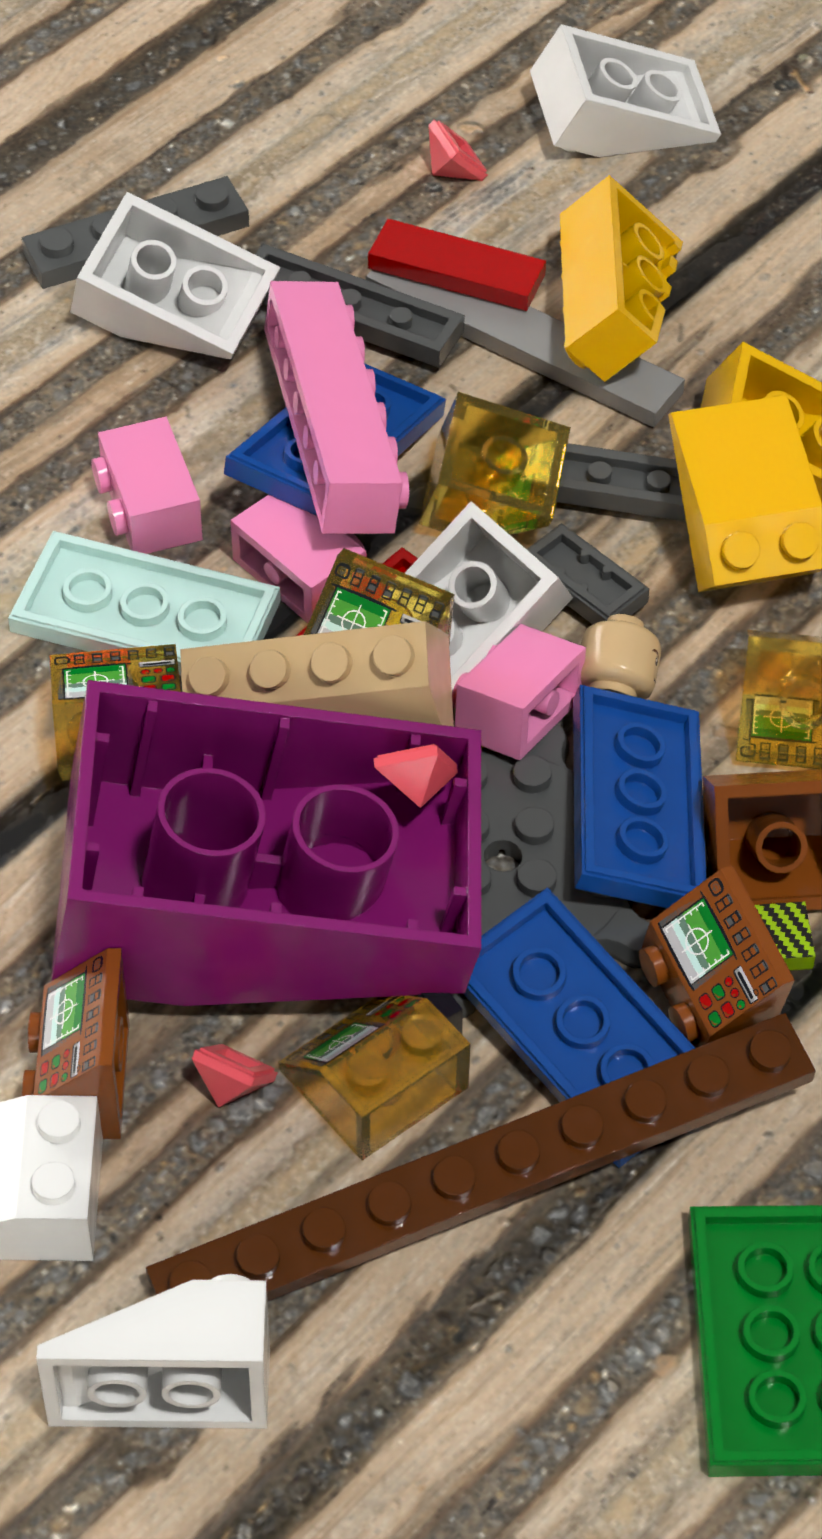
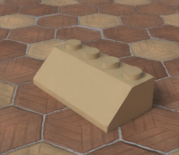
M426 621L180 649L182 692L454 727L449 635Z

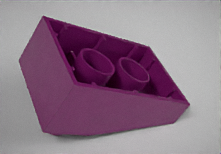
M88 680L70 778L51 981L107 948H121L127 1000L179 1006L412 996L421 995V993H465L481 951V730ZM435 744L457 764L458 773L420 808L374 768L373 758H377V755Z

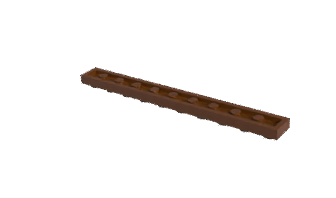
M783 1013L145 1267L147 1278L154 1295H157L190 1280H211L219 1275L236 1274L250 1280L266 1281L267 1301H270L813 1081L816 1070L786 1013Z

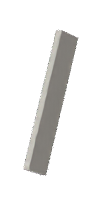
M371 270L366 276L367 281L465 315L462 337L653 428L684 393V378L639 357L604 382L588 367L582 369L570 359L564 347V322L529 306L528 310L524 311L376 270Z

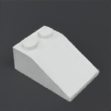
M561 24L530 70L553 145L568 152H580L596 157H605L716 142L721 135L695 60Z
M127 192L77 276L70 312L122 338L231 360L269 292L270 281H275L279 274L280 267Z
M471 501L395 583L397 587L391 601L381 598L379 602L397 610V612L391 611L389 620L386 622L387 625L401 624L400 618L402 614H405L420 621H431L433 626L449 635L451 687L453 692L459 677L463 673H469L481 662L493 645L500 644L520 624L543 631L573 597L559 577ZM393 585L389 590L393 591L395 585ZM403 588H408L413 592L406 608L397 604ZM403 592L402 596L409 598L410 594ZM419 595H425L429 598L422 614L413 611ZM401 597L399 603L406 605L407 599ZM420 598L418 602L425 604L426 600ZM435 601L445 605L438 621L429 618ZM436 603L434 609L441 611L443 605ZM417 604L415 610L422 612L423 606Z
M26 1095L0 1102V1260L93 1261L103 1145L97 1096Z
M236 1274L219 1275L211 1280H190L37 1345L36 1360L48 1426L267 1429L270 1339L266 1281L250 1280Z

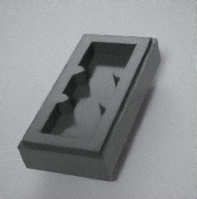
M562 523L527 548L533 556L559 577L573 599L567 605L592 624L607 621L608 617L614 614L633 615L648 603L650 588Z

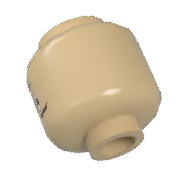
M626 614L611 615L607 621L597 622L588 627L581 640V646L586 647L585 662L581 671L582 685L642 699L649 698L656 684L661 656V645L656 635L644 628V623L640 619Z

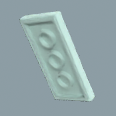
M53 531L12 609L8 621L10 632L91 653H102L103 656L110 657V652L120 651V656L126 655L128 658L129 650H138L139 659H136L137 655L130 656V659H134L130 660V662L138 664V662L170 660V658L175 659L176 664L150 668H161L163 671H166V668L174 667L175 671L169 673L181 675L180 649L264 640L281 602V591L278 586ZM164 647H174L175 656L166 655L168 657H164ZM156 648L157 658H146V649ZM165 648L166 651H173L172 648ZM149 650V651H148V653H153V652H155L154 650ZM114 652L112 656H119V653ZM155 653L148 654V657H155Z

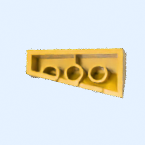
M610 175L560 213L561 279L563 282L564 304L562 310L565 328L564 347L570 359L582 369L588 367L604 382L657 343L665 314V308L661 302L669 297L672 287L666 280L676 272L678 261L673 256L681 251L683 241Z

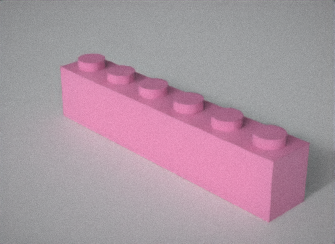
M270 281L264 331L322 534H394L398 510L406 509L408 505L409 479L407 473L399 472L397 466L398 448L396 438L388 437L386 432L387 417L385 404L377 402L375 398V374L373 369H366L364 364L365 345L363 337L355 336L354 333L355 317L353 306L345 305L338 282Z

